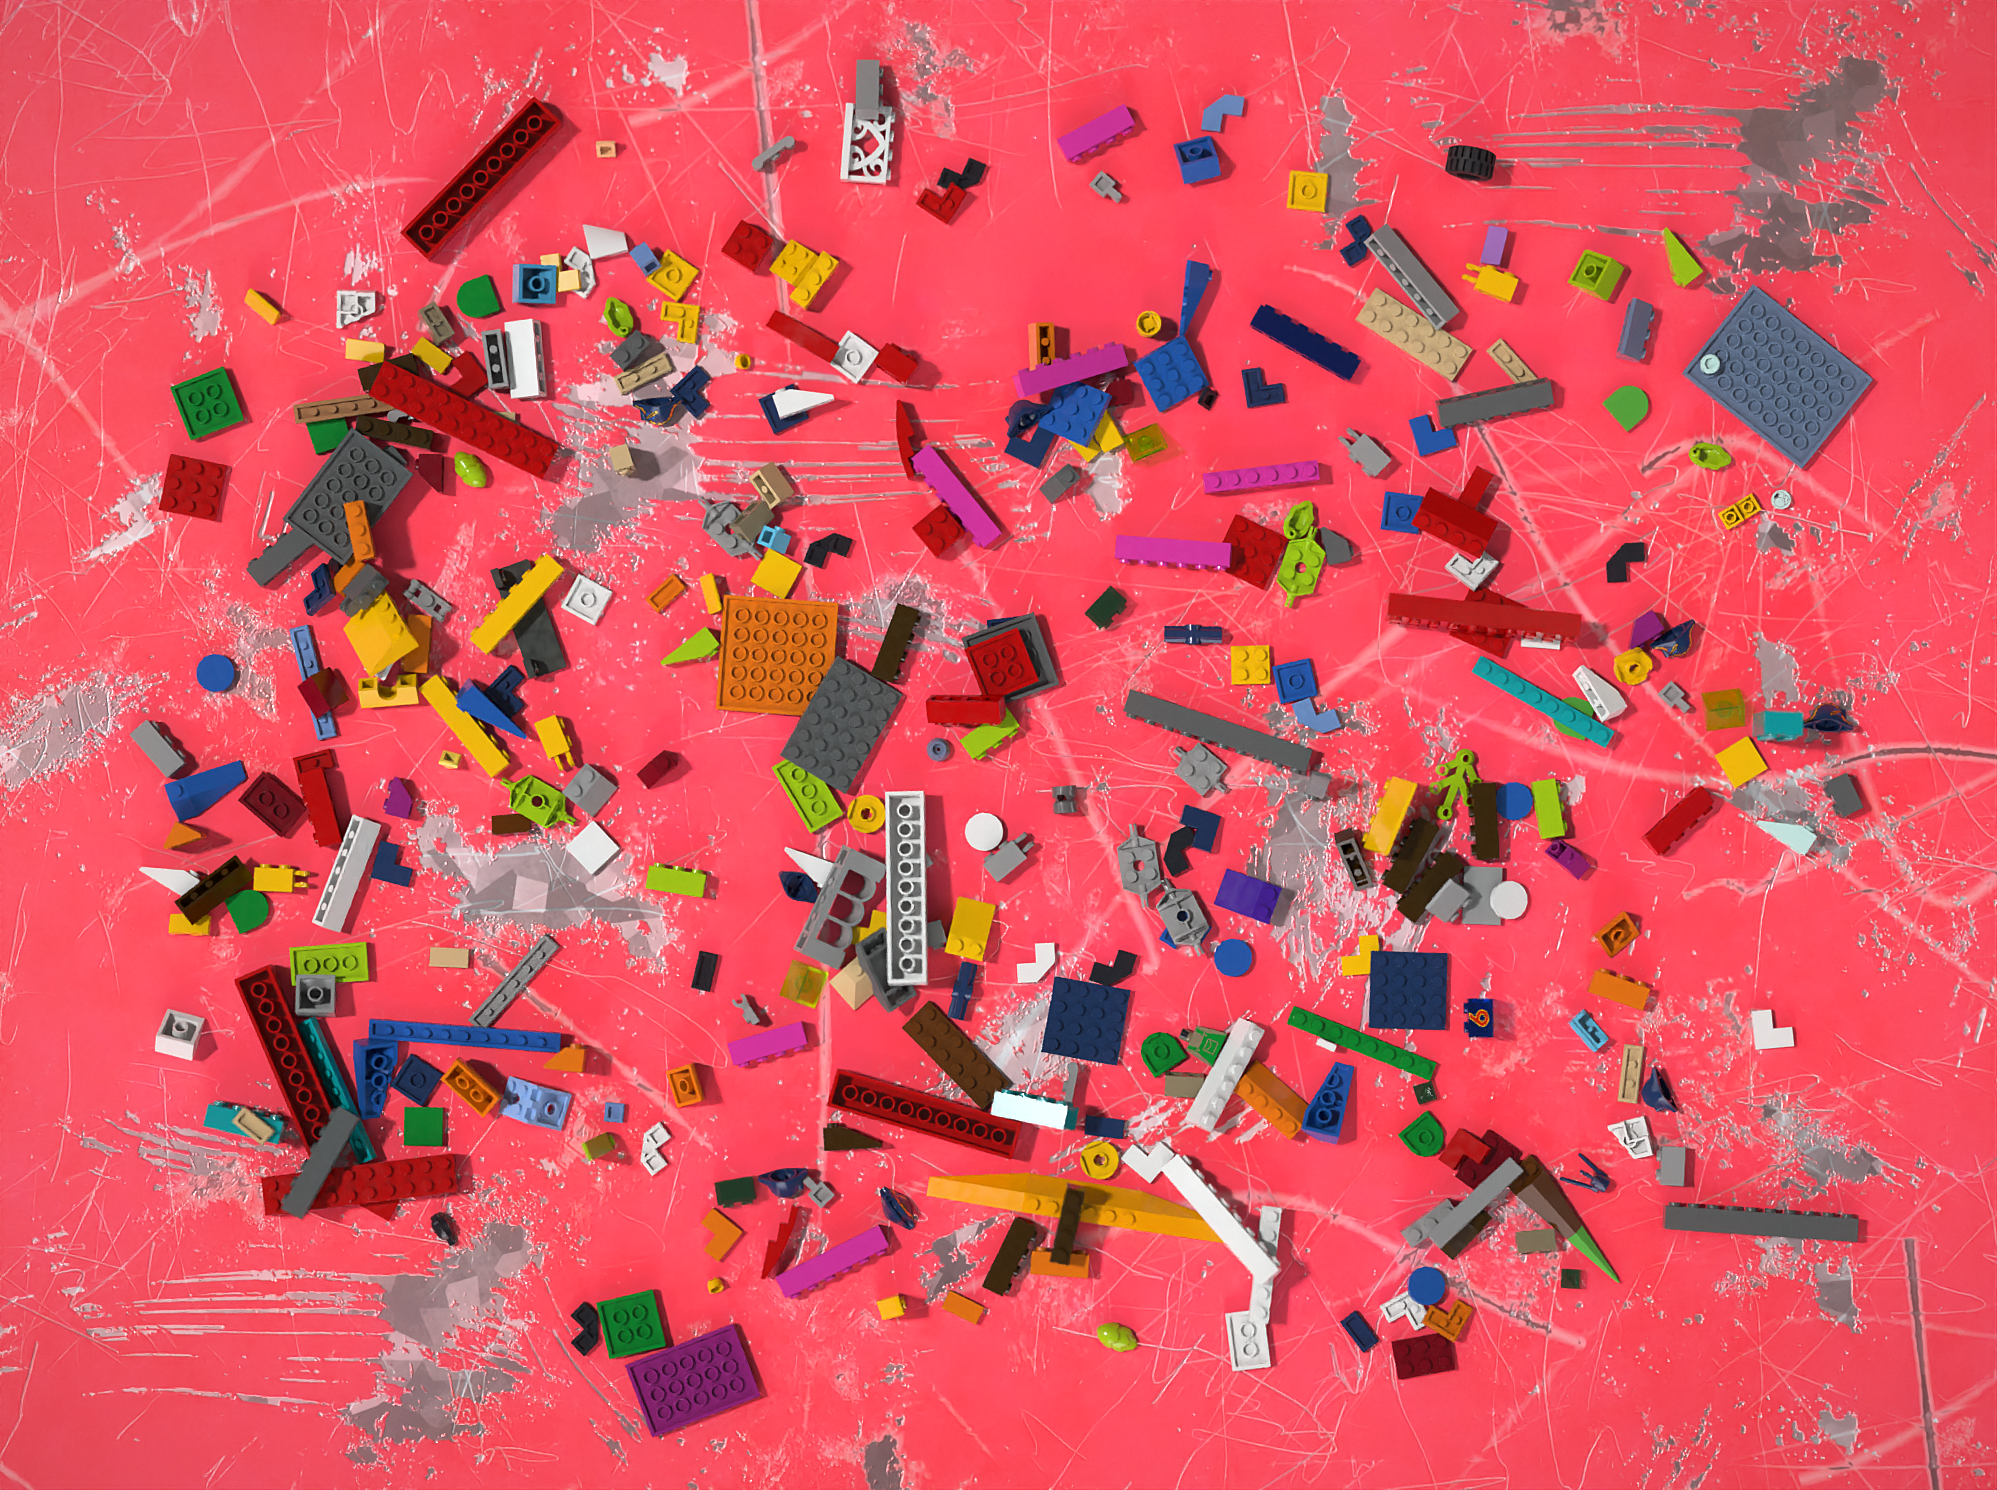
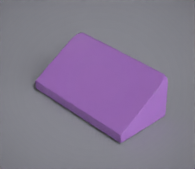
M1489 225L1480 263L1499 267L1508 228Z

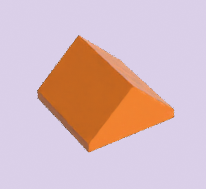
M175 821L163 846L166 850H172L205 839L207 835L183 822Z
M1620 911L1591 936L1611 958L1640 933L1627 913Z
M695 1063L666 1071L677 1108L706 1099Z

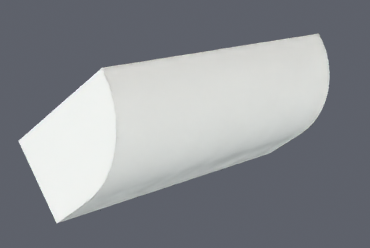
M526 319L504 322L511 399L547 396L540 320Z

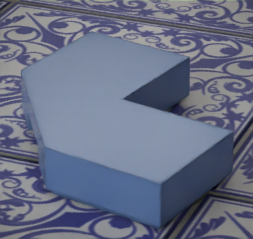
M1225 94L1203 111L1201 130L1220 133L1222 114L1241 117L1244 97Z
M1310 698L1291 704L1298 723L1320 733H1326L1341 727L1335 709L1316 715Z

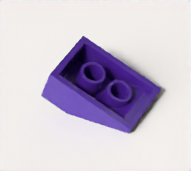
M1226 869L1214 905L1269 924L1282 888Z

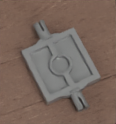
M1199 742L1187 753L1179 746L1174 749L1173 752L1181 758V761L1173 772L1203 797L1212 787L1218 789L1222 794L1228 788L1219 781L1221 774L1227 766Z

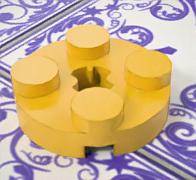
M1640 647L1628 650L1614 659L1613 670L1615 676L1621 683L1626 682L1628 685L1642 682L1647 678L1649 669H1652L1650 657ZM1637 664L1634 669L1630 668L1632 665Z
M862 795L850 803L847 816L849 823L855 830L862 833H870L878 830L883 825L886 813L884 805L877 797ZM866 808L870 809L872 817H868V820L863 819L864 815L861 814L863 809L866 811Z
M1100 1140L1086 1145L1080 1157L1083 1171L1095 1179L1110 1177L1116 1170L1119 1161L1115 1148L1108 1142ZM1098 1154L1100 1157L1104 1156L1105 1161H1102L1104 1163L1102 1165L1094 1163L1095 1156Z

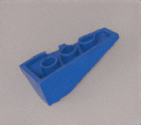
M1187 260L1179 336L1182 334L1185 336L1208 281H1212L1213 270H1209V264Z
M470 678L465 681L455 696L458 702L456 706L463 713L467 711L470 715L524 740L527 738L526 733L508 715L505 716L500 707L491 702L490 698Z
M238 760L165 784L164 787L170 804L181 822L201 814L223 795L244 781L246 775L241 761Z
M371 1038L353 1040V1061L361 1120L379 1118L387 1096L388 1084L392 1080L391 1074L398 1061V1042L395 1040Z
M1335 1062L1310 1105L1305 1110L1301 1127L1303 1132L1318 1141L1337 1144L1354 1066Z

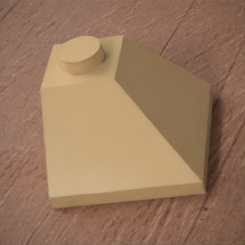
M857 957L829 981L853 1010H856L873 995L872 983L868 975L860 967Z

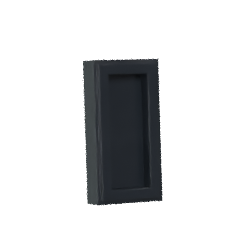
M699 951L691 988L710 992L718 954Z

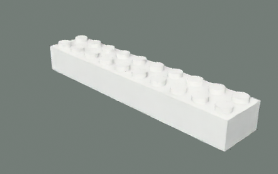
M924 791L885 792L888 984L890 986L928 985L926 795Z

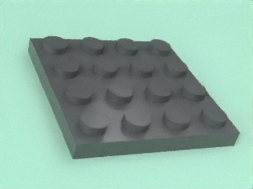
M1034 612L961 638L964 647L968 648L1018 628L1039 681L1004 695L1005 704L1059 685Z

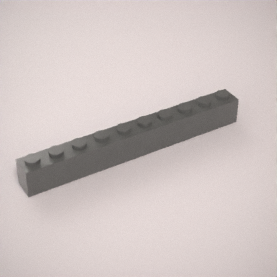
M393 445L382 449L405 468L409 465ZM292 527L293 530L288 534L285 532L277 538L278 542L273 547L272 545L266 547L262 551L263 555L257 559L255 557L247 564L249 567L246 570L259 586L264 588L315 544Z
M1131 689L1123 709L1128 718L1136 720L1137 717L1144 719L1146 724L1155 726V723L1163 725L1162 729L1173 732V729L1181 731L1180 735L1191 738L1194 735L1199 737L1198 741L1209 744L1212 741L1217 743L1216 747L1228 750V747L1236 749V754L1246 756V753L1254 755V760L1264 762L1266 759L1272 761L1271 765L1282 768L1283 765L1290 767L1289 771L1296 774H1301V771L1306 772L1313 751L1312 749Z
M1669 1202V1205H1663V1229L1857 1242L1859 1219L1853 1218V1214L1842 1213V1217L1834 1216V1213L1822 1212V1215H1815L1814 1211H1803V1214H1796V1210L1784 1209V1213H1778L1776 1209L1765 1208V1212L1757 1211L1756 1207H1746L1745 1210H1738V1206H1726V1209H1719V1205L1707 1204V1208L1699 1207L1700 1204L1688 1203V1206H1680V1202Z

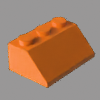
M461 1057L455 1060L440 1079L482 1118L503 1097L496 1088Z

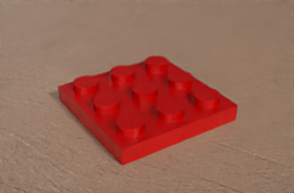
M170 454L159 510L216 522L228 466Z
M1235 514L1222 542L1232 544L1231 568H1226V571L1223 572L1264 590L1288 538Z
M1479 586L1474 592L1469 588L1464 601L1525 607L1523 604L1482 586ZM1458 629L1457 632L1450 631L1449 636L1499 658L1503 657L1511 639L1503 637L1504 634L1487 636L1484 635V632L1477 631V634L1465 633V630Z
M1018 628L964 649L982 695H1006L1039 681Z

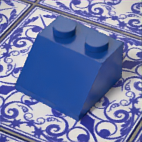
M1210 135L1173 144L1184 184L1195 183L1196 181L1221 175L1218 156Z

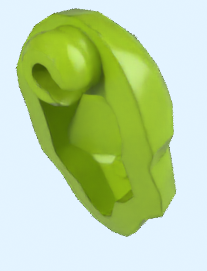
M609 297L603 312L608 327L616 336L627 337L633 328V318L630 315L629 308L615 297Z
M1699 443L1689 450V458L1700 468L1718 470L1720 467H1724L1731 462L1729 454L1719 445Z
M462 451L457 452L454 456L456 473L467 485L484 487L487 479L484 465L473 454H467Z
M1303 501L1298 505H1293L1283 525L1284 534L1288 539L1295 540L1302 537L1313 523V504L1310 501Z
M1109 1322L1097 1328L1100 1342L1108 1348L1124 1352L1126 1350H1134L1138 1346V1341L1128 1327L1121 1326L1115 1322Z

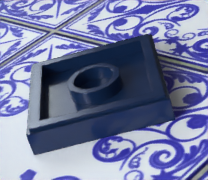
M793 384L784 387L786 390H796ZM775 392L758 399L774 435L809 419L806 411L780 419L772 396L776 394Z
M411 1053L390 1086L423 1107L443 1074Z

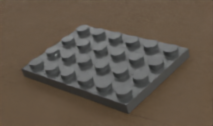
M351 428L282 520L345 566L354 552L344 504L364 500L372 530L414 474L355 429Z
M836 656L779 756L846 794L903 694L841 657Z

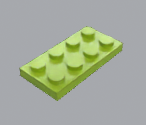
M786 759L771 767L810 834L843 815L842 810L825 782Z
M367 942L289 947L292 986H296V975H335L336 983L370 980Z

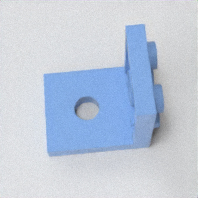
M509 1076L498 1113L524 1123L561 1131L572 1094L538 1086L517 1077ZM552 1104V1109L548 1113V1107Z

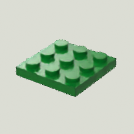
M224 366L170 387L191 441L245 420Z
M653 1289L596 1303L609 1359L666 1346Z

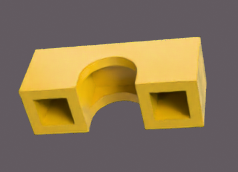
M822 251L816 262L789 296L790 300L806 311L817 296L821 286L835 272L839 262L825 251Z
M416 674L397 675V684L393 687L382 686L379 683L378 677L359 678L358 694L361 708L419 704V686Z

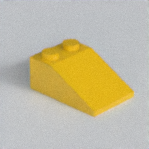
M958 896L945 952L982 961L996 905Z

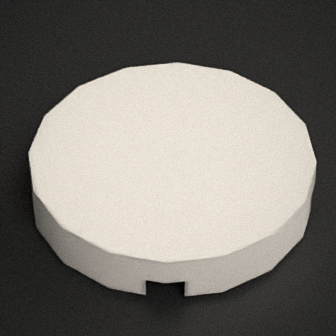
M979 813L969 819L965 828V835L973 848L987 851L995 848L1000 843L1003 836V828L1001 822L994 815Z
M1514 881L1501 882L1494 887L1490 896V905L1496 912L1495 914L1504 919H1515L1521 916L1528 903L1525 889Z

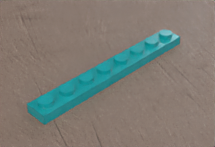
M1480 656L1472 670V673L1606 748L1615 732L1483 656Z
M314 1016L299 1023L298 1027L334 1108L337 1109L338 1106H342L359 1116L316 1017ZM360 1119L349 1138L359 1165L377 1157Z

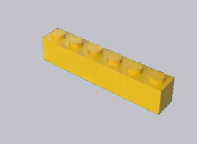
M548 554L545 556L541 555L535 561L536 566L532 570L528 569L522 575L523 580L520 584L515 583L509 590L511 594L506 599L503 597L496 604L498 608L493 613L489 612L484 617L483 625L475 627L470 633L472 636L470 640L486 655L489 656L565 571Z
M437 674L434 675L418 689L488 775L494 778L511 764L508 761L510 756L504 749L501 751L496 746L498 744L497 740L492 735L488 736L485 733L486 727L480 720L476 721L467 711L463 713L456 706L458 703L455 699L457 692L455 690L452 692L448 688L450 683L443 675L441 677Z

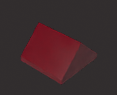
M331 667L311 675L297 686L316 719L321 718L350 700Z

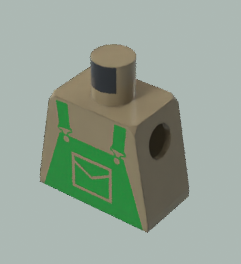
M1196 1025L1193 1032L1182 1028L1178 1038L1188 1042L1186 1051L1212 1067L1227 1034Z

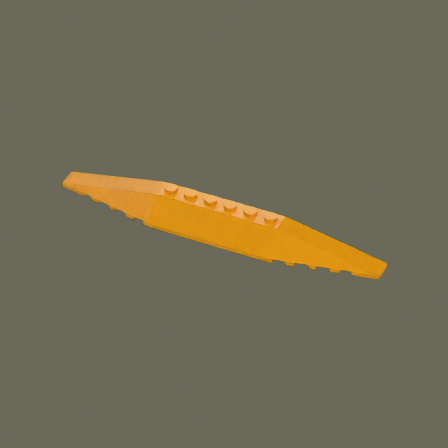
M1033 1173L929 1177L927 1196L1056 1218L1060 1216L1067 1183L1086 1187L1079 1219L1081 1222L1225 1243L1197 1211L1140 1190Z

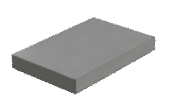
M1464 866L1463 886L1473 895L1470 897L1472 899L1470 904L1466 908L1462 907L1461 924L1501 925V917L1495 914L1496 912L1490 905V896L1494 887L1502 882L1503 868Z

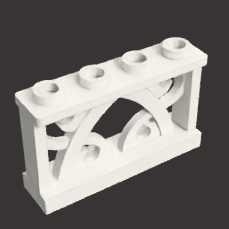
M846 103L840 181L886 185L887 180L891 178V169H888V161H892L893 150H889V144L894 140V131H891V123H895L896 112H892L891 106H883L882 112L879 113L884 115L885 123L879 125L878 120L880 118H878L872 124L870 123L871 119H855L854 111L856 104ZM861 125L864 126L860 134L854 133V128L858 127L861 130ZM868 129L877 139L879 146L870 156L865 158L862 150L857 146L851 145V141L861 139ZM886 129V138L884 140L880 132ZM858 152L862 161H859V158L853 159L852 154ZM883 152L884 162L878 158ZM870 164V168L875 171L874 166L880 165L881 173L878 176H871L867 172L866 166ZM863 168L865 176L849 175V172Z

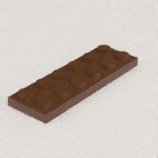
M930 1001L902 1027L982 1110L994 1099L995 1092H1001L1010 1083Z

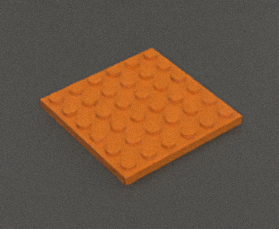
M724 595L715 709L802 716L835 659L839 603Z

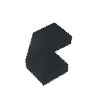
M969 157L962 175L944 167L936 185L947 190L951 182H953L962 189H966L980 182L987 165Z
M833 533L811 543L803 562L821 569L828 551L846 558L853 540Z
M1644 542L1624 543L1606 563L1607 583L1627 581L1626 563L1645 561Z
M1188 826L1170 835L1163 861L1171 876L1189 868L1180 851L1192 845L1194 835Z
M1118 950L1113 968L1094 962L1089 980L1108 986L1130 975L1137 955Z
M584 1301L570 1315L583 1328L581 1333L571 1342L583 1356L598 1343V1314Z

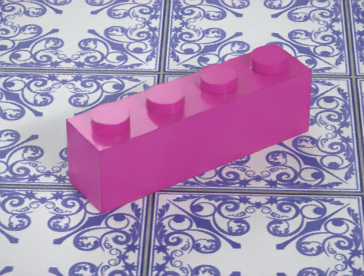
M1122 104L1057 139V144L1066 161L1072 160L1074 163L1082 159L1084 153L1089 152L1091 154L1100 149L1099 145L1103 143L1108 145L1114 142L1116 136L1120 134L1125 136L1133 131L1132 128L1135 127V122L1125 104Z
M802 1021L736 1040L727 1043L733 1066L738 1064L740 1068L750 1065L749 1061L754 1059L757 1062L767 1060L768 1055L774 1053L778 1057L787 1054L786 1050L791 1048L794 1051L804 1049V1045L808 1044Z

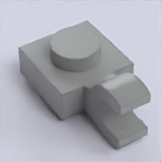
M1100 171L1089 184V187L1102 198L1108 194L1116 203L1122 199V195L1113 188L1116 182L1103 171Z
M1672 681L1657 694L1670 708L1675 704L1683 713H1686L1690 708L1681 699L1685 693Z
M742 993L743 1002L738 1004L733 999L732 1003L735 1007L743 1009L745 1013L742 1016L748 1024L752 1023L755 1025L760 1019L749 1005L746 996Z
M808 1175L803 1179V1182L811 1190L807 1195L820 1208L835 1195L822 1181L816 1184Z

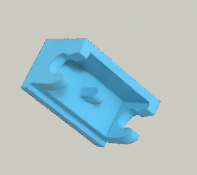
M1584 1009L1567 1022L1592 1052H1596L1608 1041L1607 1035Z

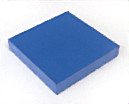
M1385 491L1380 530L1418 535L1419 528L1411 525L1423 501V496Z
M1309 658L1272 666L1280 704L1318 696Z

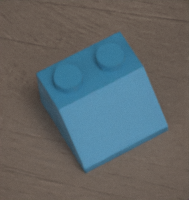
M513 265L512 303L555 304L556 265Z

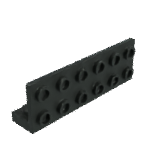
M528 559L501 569L495 568L490 570L501 598L504 597L506 599L511 594L509 592L511 587L515 583L519 585L523 580L522 575L528 569L532 570ZM541 597L513 628L523 657L522 661L530 680L567 666L543 598Z

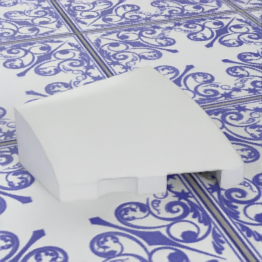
M587 224L583 225L591 260L629 252L624 232Z
M337 290V328H342L365 315L375 312L376 290Z
M1645 1115L1607 1126L1608 1130L1612 1131L1619 1139L1620 1144L1626 1147L1634 1159L1650 1156L1655 1153Z

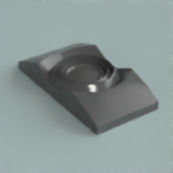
M881 927L855 944L859 965L868 975L872 983L873 994L887 1013H891L917 995L913 985L890 986L888 984L887 931L885 927Z

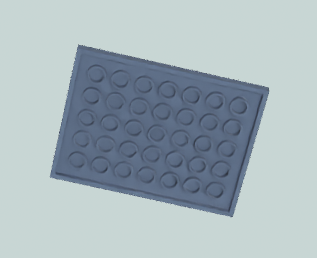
M1754 284L1681 373V375L1800 469L1805 466L1873 380ZM1713 354L1720 361L1719 369L1713 374H1706L1700 368V361L1705 355Z

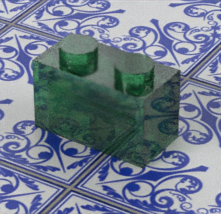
M1110 585L1084 615L1100 630L1103 627L1107 629L1114 622L1112 620L1113 616L1116 613L1120 615L1127 608L1125 606L1127 600Z
M753 1175L714 1182L718 1206L722 1205L723 1208L734 1207V1203L742 1202V1205L752 1204L753 1200L757 1199Z

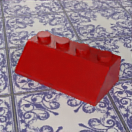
M1429 487L1411 525L1480 559L1498 521Z
M1702 785L1695 786L1640 839L1655 855L1660 853L1664 855L1671 849L1669 845L1674 840L1678 842L1685 835L1684 831L1688 827L1691 829L1699 822L1697 818L1701 814L1705 816L1713 809L1711 805L1714 801Z

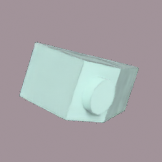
M1760 820L1754 822V825L1801 856H1805L1817 838L1813 834L1814 830L1807 825L1802 827L1800 825Z

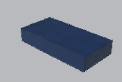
M1086 1115L1084 1135L1123 1139L1125 1120Z
M1355 1310L1340 1321L1363 1353L1378 1342L1377 1338Z

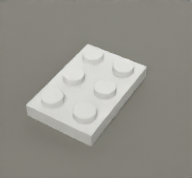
M1249 1310L1225 1313L1232 1371L1271 1367L1265 1323L1248 1321Z

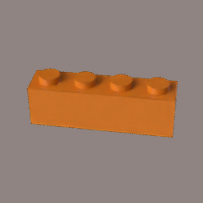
M1256 1060L1241 1076L1233 1091L1291 1140L1302 1127L1304 1113L1309 1105Z

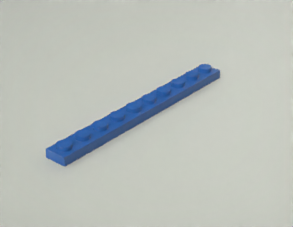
M370 1018L368 1038L559 1053L561 1051L562 1033Z

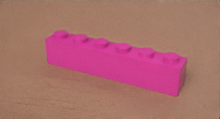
M1115 341L1104 344L1105 348L1098 350V346L1087 349V354L1081 355V352L1070 354V359L1067 360L1061 357L1052 360L1053 364L1046 365V362L1035 365L1036 369L1029 371V368L1018 370V375L1012 376L1018 398L1128 366L1123 344H1115Z
M929 444L911 458L913 469L925 476L923 481L929 488H935L937 491L936 497L941 503L945 501L948 504L949 508L947 510L954 518L957 516L962 521L960 526L966 533L968 531L971 532L974 536L972 540L978 548L982 546L985 549L1002 535L997 526Z
M1317 460L1202 474L1204 494L1314 482L1320 479Z
M1116 535L1115 559H1118L1119 563L1130 564L1131 561H1138L1140 565H1149L1150 562H1157V566L1165 567L1172 563L1176 564V567L1188 568V565H1195L1196 569H1207V566L1215 567L1214 570L1226 571V568H1231V543Z
M877 1225L787 1270L775 1278L785 1298L790 1296L793 1299L801 1295V1290L807 1288L809 1291L819 1286L817 1282L823 1279L827 1282L836 1277L835 1273L839 1271L845 1273L853 1269V1264L859 1262L861 1265L870 1260L869 1256L875 1253L879 1256L887 1252L886 1248L889 1247V1243L880 1225Z

